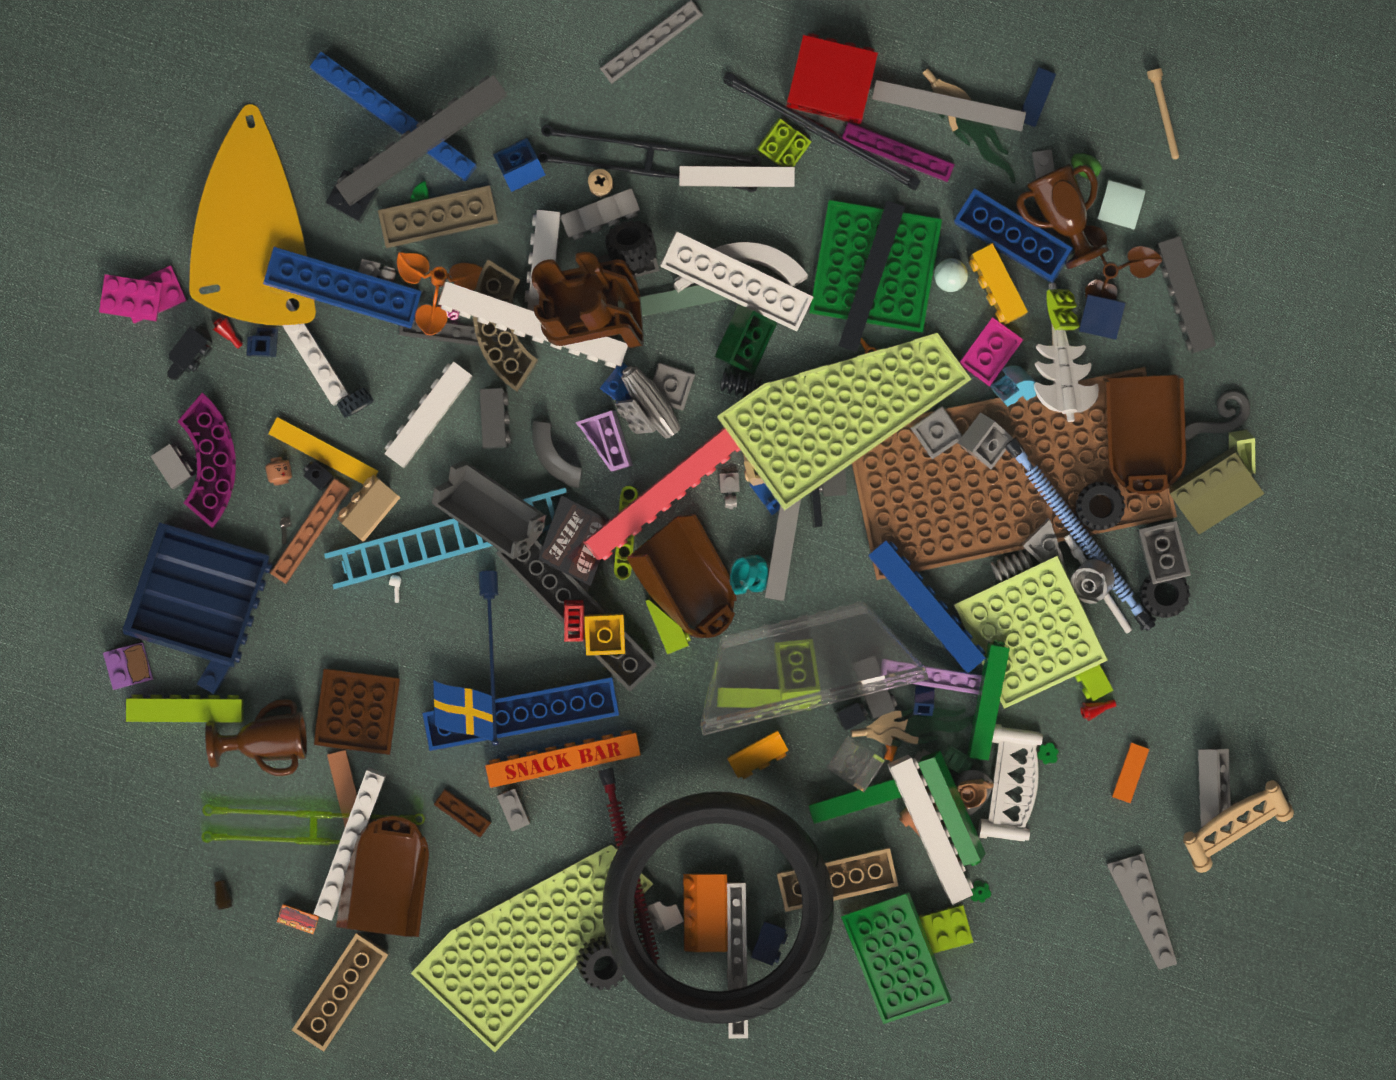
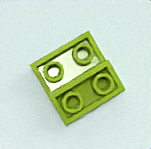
M778 118L756 149L780 167H794L812 141L798 130L793 129L781 118Z
M1049 289L1047 291V307L1054 329L1075 330L1080 327L1076 314L1072 312V309L1077 307L1073 293L1067 289Z

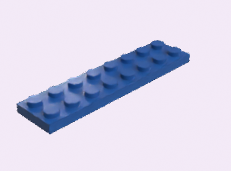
M273 247L263 282L264 285L410 329L422 292L277 247Z

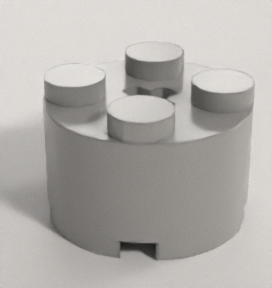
M1091 559L1086 560L1076 570L1070 582L1082 602L1094 604L1102 600L1114 586L1115 577L1110 564H1106L1101 560Z

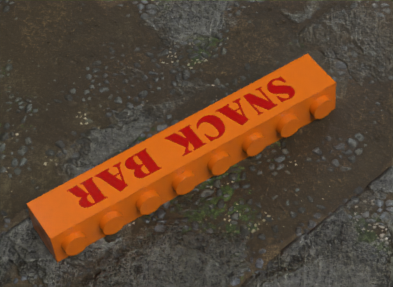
M632 730L620 732L621 736L613 737V734L601 736L602 740L594 741V738L583 740V744L576 745L575 742L564 744L562 749H557L556 746L545 748L546 752L539 754L538 750L526 752L527 756L519 758V754L507 756L508 760L502 762L500 758L489 760V764L485 765L489 786L493 788L640 756L637 734L632 733Z

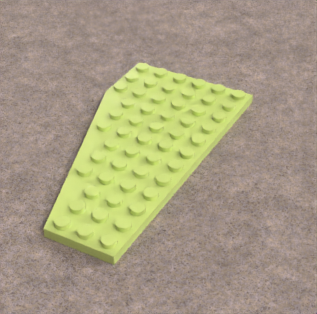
M935 333L907 343L863 354L849 360L805 371L791 377L764 383L718 415L717 418L785 511L965 385L971 378L939 334Z
M611 844L451 930L411 974L492 1051L496 1052L577 966L576 963L578 961L576 958L577 955H580L578 952L580 948L584 949L585 946L583 944L586 942L589 944L591 942L590 939L598 940V937L603 938L606 935L602 912L603 891L606 877L617 849ZM641 872L639 877L641 881L637 883H642L639 889L643 888V891L640 893H645L653 883Z

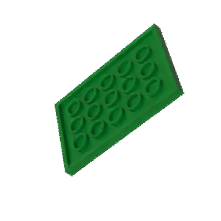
M909 892L841 916L883 1024L952 1001Z

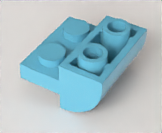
M1013 365L1003 368L1002 371L1005 376L990 386L1007 407L1016 403L1022 396L1026 401L1036 396L1034 390V383L1036 381L1020 366Z

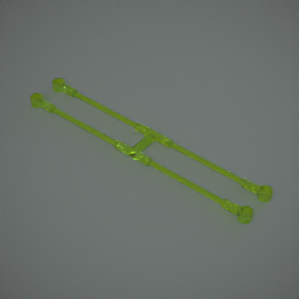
M206 804L202 809L203 814L206 816L237 813L310 818L309 837L284 838L213 833L208 830L202 834L201 838L206 843L211 841L243 840L290 842L304 845H339L341 840L317 837L318 818H349L350 814L312 810L232 809ZM206 807H210L212 809V812L207 813L205 810ZM417 813L416 815L400 814V816H397L414 822L416 825H421L425 821V815L422 813ZM371 815L370 819L396 815ZM416 816H421L423 821L418 822ZM206 833L211 835L210 840L205 839Z

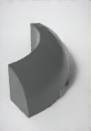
M533 421L532 440L541 464L557 480L571 487L579 488L582 469L570 465L558 455L552 442V425Z

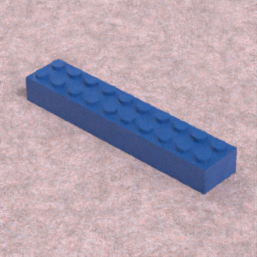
M613 677L495 699L497 738L620 715ZM435 711L423 713L429 751L486 740L475 735L454 733L440 729L435 726Z

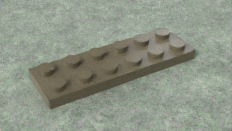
M490 185L378 210L386 248L498 224Z

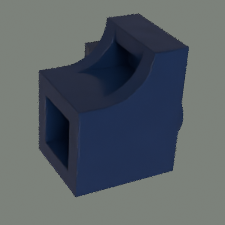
M257 327L256 335L247 339L246 356L276 358L278 329Z

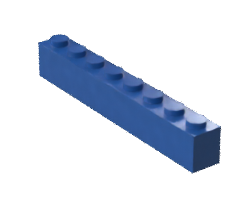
M884 541L868 557L966 673H969L986 659L983 656L985 651L979 644L975 646L972 643L971 639L973 637L966 629L964 631L961 630L958 626L961 623L954 615L950 617L946 612L947 606L942 600L938 602L934 598L936 593L929 585L927 587L923 585L921 575L917 571L912 572L909 568L911 564L904 556L900 557L896 553L898 548L892 541L889 543Z

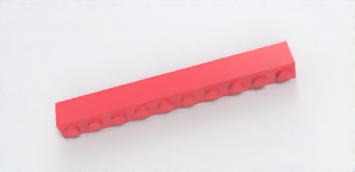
M722 428L584 540L583 543L597 560H606L613 554L612 550L615 547L620 548L628 542L626 538L631 534L633 536L637 535L642 530V525L646 522L648 524L653 522L657 518L656 514L661 510L665 512L672 506L671 502L675 498L679 500L687 494L685 490L690 486L692 488L696 487L701 482V477L705 474L707 476L712 474L716 470L715 466L720 462L724 464L731 458L730 454L734 450L736 452L740 451L739 447L726 429Z

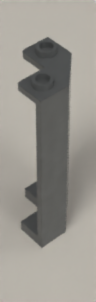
M465 460L452 465L448 482L434 488L433 505L512 559L526 554L543 532L545 514Z

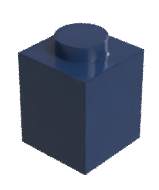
M915 686L913 715L933 716L934 687Z

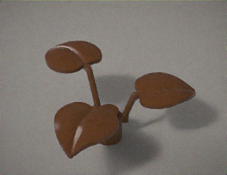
M1085 226L1083 231L1090 244L1093 246L1107 244L1106 233L1101 228ZM1145 246L1132 248L1127 254L1130 262L1120 266L1113 261L1107 262L1103 254L1100 255L1104 264L1103 274L1106 279L1104 282L1100 279L1089 282L1085 289V298L1087 299L1088 294L1116 300L1117 288L1113 284H1107L1109 279L1115 278L1118 271L1130 265L1132 275L1137 278H1146L1154 273L1162 262V257L1155 250Z

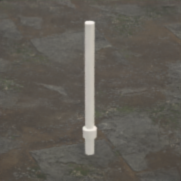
M1068 534L1064 539L1070 547L1073 557L1077 558L1082 565L1087 560L1083 554L1084 551L1076 544L1072 536ZM1108 593L1103 599L1127 634L1133 629Z

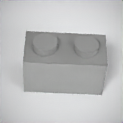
M169 444L153 454L151 458L170 487L175 489L193 477L191 474L193 469L188 462L184 463L180 456L183 454L178 446Z
M516 788L497 796L512 831L531 823Z

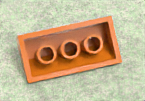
M683 874L684 951L728 952L727 874Z

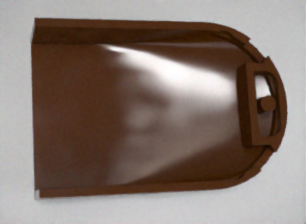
M1180 374L1103 378L1108 463L1113 476L1123 487L1137 494L1150 495L1168 489L1182 474L1186 461L1184 378Z
M696 514L676 516L627 557L633 571L650 596L689 635L696 638L716 637L723 633L731 624L735 612H733L734 601H737V598L732 590V586H730V576Z
M397 816L381 817L370 822L361 831L356 840L341 890L336 923L337 928L404 937H419L429 850L425 837L422 836L414 823Z

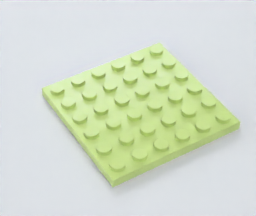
M1055 556L954 605L965 629L973 637L971 639L972 643L975 646L979 644L985 651L984 657L988 642L994 643V640L1004 641L1005 645L1010 648L1000 698L1004 709L1109 660L1059 556Z

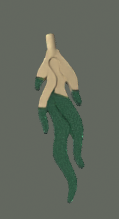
M929 68L923 72V75L932 84L933 93L972 101L964 90L937 79ZM939 114L942 119L945 117V115ZM948 116L949 125L955 136L965 145L970 146V142L961 133V130L967 133L976 143L982 157L989 163L1004 169L1012 184H1014L1015 176L1012 168L1007 162L997 156L986 142L985 136L990 138L999 152L1008 155L1009 152L1000 144L993 127L988 124Z
M934 708L933 716L915 715L908 720L895 722V719L911 714L913 709L893 711L882 715L865 728L851 730V737L866 736L885 745L895 747L901 746L902 743L892 737L912 744H925L937 740L939 737L936 735L921 737V735L936 731L957 733L973 724L974 715L954 722L941 721L938 718L958 717L966 710L953 711Z

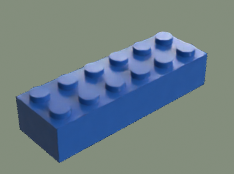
M975 188L954 220L955 225L988 245L993 243L996 250L1052 284L1073 252V248L1041 228L1028 223L1023 217Z

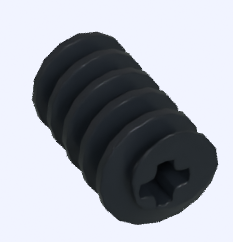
M725 367L720 388L723 392L727 387L728 394L735 390V396L742 392L744 398L760 387L762 379L756 383L755 376L751 380H749L748 374L741 378V372L734 376V370L732 369L727 373V368Z

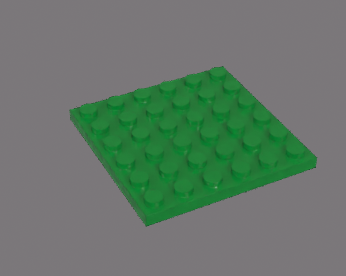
M833 200L828 201L809 314L847 320L884 209ZM903 213L866 322L867 324L923 333L942 219Z

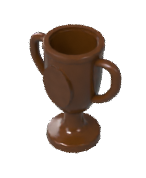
M1068 164L1027 184L1031 191H1026L1018 197L1017 208L1023 219L1035 227L1053 228L1059 234L1070 238L1075 253L1065 263L1068 270L1109 251L1106 244L1099 246L1090 244L1083 231L1087 223V210L1096 199L1098 190L1097 178L1089 166L1080 165L1072 170L1071 165ZM1079 172H1085L1091 184L1090 196L1086 203L1075 178V175ZM1034 197L1048 222L1039 221L1028 213L1024 205L1026 198Z
M289 699L276 700L260 710L255 720L242 727L238 734L221 735L215 722H207L205 727L206 752L211 768H216L220 765L221 755L224 752L239 750L245 756L255 759L263 771L274 776H286L293 774L297 770L298 759L307 758L308 746L304 716L302 712H297L295 702ZM289 707L291 709L290 714L263 718L275 708ZM263 760H292V763L288 768H273L264 763Z

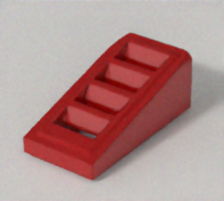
M564 600V642L583 641L584 602L583 600ZM568 616H579V618H568ZM568 624H579V626H568ZM568 631H579V634H568Z

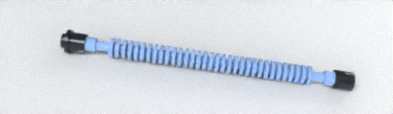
M1015 437L1004 446L1013 458H1016L1019 464L1022 463L1027 470L1025 475H1030L1028 479H1033L1031 483H1036L1034 487H1039L1037 491H1042L1040 495L1043 496L1047 504L1050 503V508L1053 507V512L1056 511L1055 514L1056 516L1059 515V520L1062 519V524L1065 523L1064 526L1068 527V531L1072 530L1070 534H1075L1073 538L1076 539V542L1079 543V546L1082 547L1088 558L1101 560L1109 564L1110 560L1107 559L1106 555L1103 556L1104 552H1100L1101 549L1100 547L1097 548V543L1094 544L1095 541L1091 540V536L1087 537L1089 533H1084L1086 529L1077 520L1078 518L1074 516L1075 514L1071 512L1072 510L1070 508L1067 509L1069 506L1067 504L1064 505L1066 502L1064 500L1061 501L1063 498L1061 496L1058 497L1060 494L1058 492L1055 493L1057 490L1055 488L1052 489L1053 485L1048 486L1050 481L1045 482L1047 477L1042 478L1044 473H1041L1038 465L1033 466L1027 459L1028 455L1025 453V449L1019 440ZM1113 567L1115 582L1112 589L1115 590L1114 592L1118 594L1117 596L1121 598L1122 602L1126 600L1129 604L1134 618L1140 625V630H1150L1156 625L1154 623L1156 618L1152 617L1140 603L1137 604L1132 597L1134 592L1130 591L1131 588L1127 587L1128 584L1124 583L1125 580L1121 579L1122 576Z

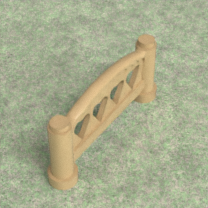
M1274 780L1268 781L1264 791L1249 796L1225 809L1205 824L1198 832H1187L1184 834L1183 842L1192 857L1194 869L1200 873L1208 871L1213 864L1210 856L1274 816L1281 822L1290 820L1294 815V810L1291 804L1286 801L1279 784ZM1265 800L1261 811L1253 809L1254 806L1259 805ZM1246 811H1249L1247 819L1245 821L1237 819L1238 816L1243 815ZM1230 821H1233L1229 831L1220 829ZM1216 831L1213 841L1204 840L1206 836Z

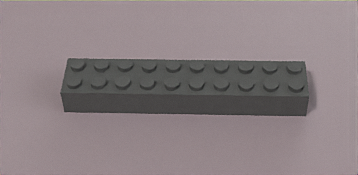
M538 540L534 542L526 554L515 559L510 558L499 549L496 551L501 560L563 624L564 600H583L584 615L608 614L573 577L538 559L543 547ZM568 616V618H579V616ZM568 624V626H579V624ZM584 626V639H583V641H581L584 645H585V626ZM624 630L625 654L594 656L630 692L657 664ZM571 631L573 634H579V631Z

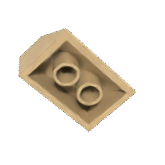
M373 474L372 477L366 479L363 488L352 496L351 502L347 507L340 510L337 519L364 542L401 497Z

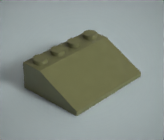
M1234 447L1168 488L1170 495L1198 534L1203 533L1264 494Z

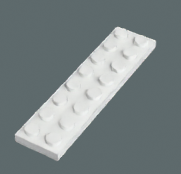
M677 231L659 265L795 331L798 330L813 299V296Z

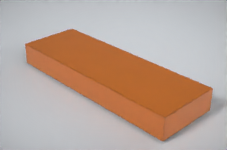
M1130 743L1112 797L1131 803L1149 752L1148 748Z

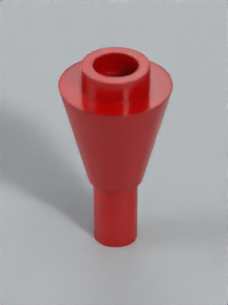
M220 317L213 323L215 327L212 330L230 340L237 349L243 345L235 335L227 317L225 319Z
M1113 699L1104 703H1083L1082 708H1080L1081 715L1084 719L1086 718L1090 721L1105 710L1116 707V702Z

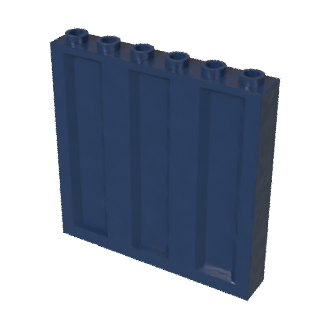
M159 522L122 629L123 633L235 667L236 662L239 663L242 657L241 646L242 644L245 645L248 639L247 628L248 626L251 627L254 621V616H252L253 610L258 609L260 603L259 593L264 591L266 585L265 575L271 571L272 562H270V556Z

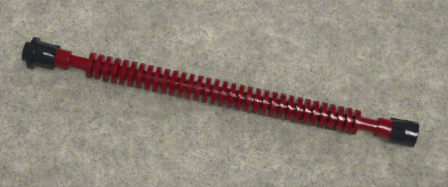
M612 767L600 770L598 773L610 801L607 807H611V809H608V812H612V814H609V817H613L610 819V822H615L611 826H616V828L612 829L613 832L617 831V833H614V837L618 836V838H615V841H619V843H616V846H620L629 831L624 830L628 827L627 825L623 826L627 822L626 820L622 821V819H625V816H621V814H624V811H620V809H623V806H618L622 802H617L615 794L616 781ZM637 883L634 895V909H636L634 914L637 915L634 918L639 920H636L635 923H640L636 927L641 928L638 930V933H642L639 935L640 938H643L641 942L645 943L643 944L644 948L646 947L645 950L657 964L660 956H655L659 952H654L658 948L657 946L653 947V945H656V941L652 942V940H655V936L651 937V935H654V932H649L653 928L648 927L652 924L647 922L650 920V917L646 918L649 915V912L645 913V911H648V908H644V906H647V903H642L646 899L641 898L645 896L644 893H640L643 891V888L639 889L642 883Z

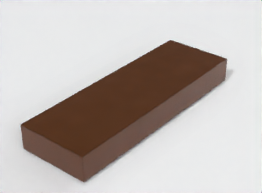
M446 789L443 790L433 804L479 838H481L492 823Z

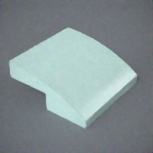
M1108 180L1098 219L1135 229L1146 190Z

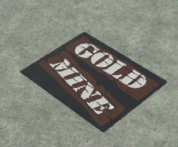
M561 496L538 559L591 586L600 560L594 557L583 541L609 520Z

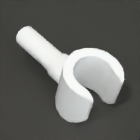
M392 575L389 585L395 586V603H399L401 578Z

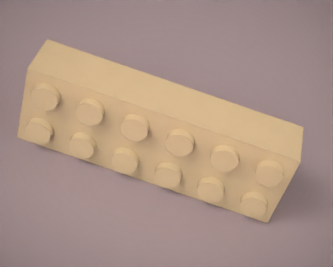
M889 847L825 862L830 875L834 901L898 886ZM794 869L776 873L785 912L801 909L803 906L802 894Z
M357 932L292 1031L324 1052L390 953Z

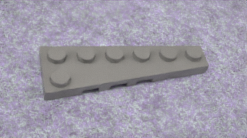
M1141 853L1106 864L1157 968L1163 969L1176 965L1177 961L1144 854Z

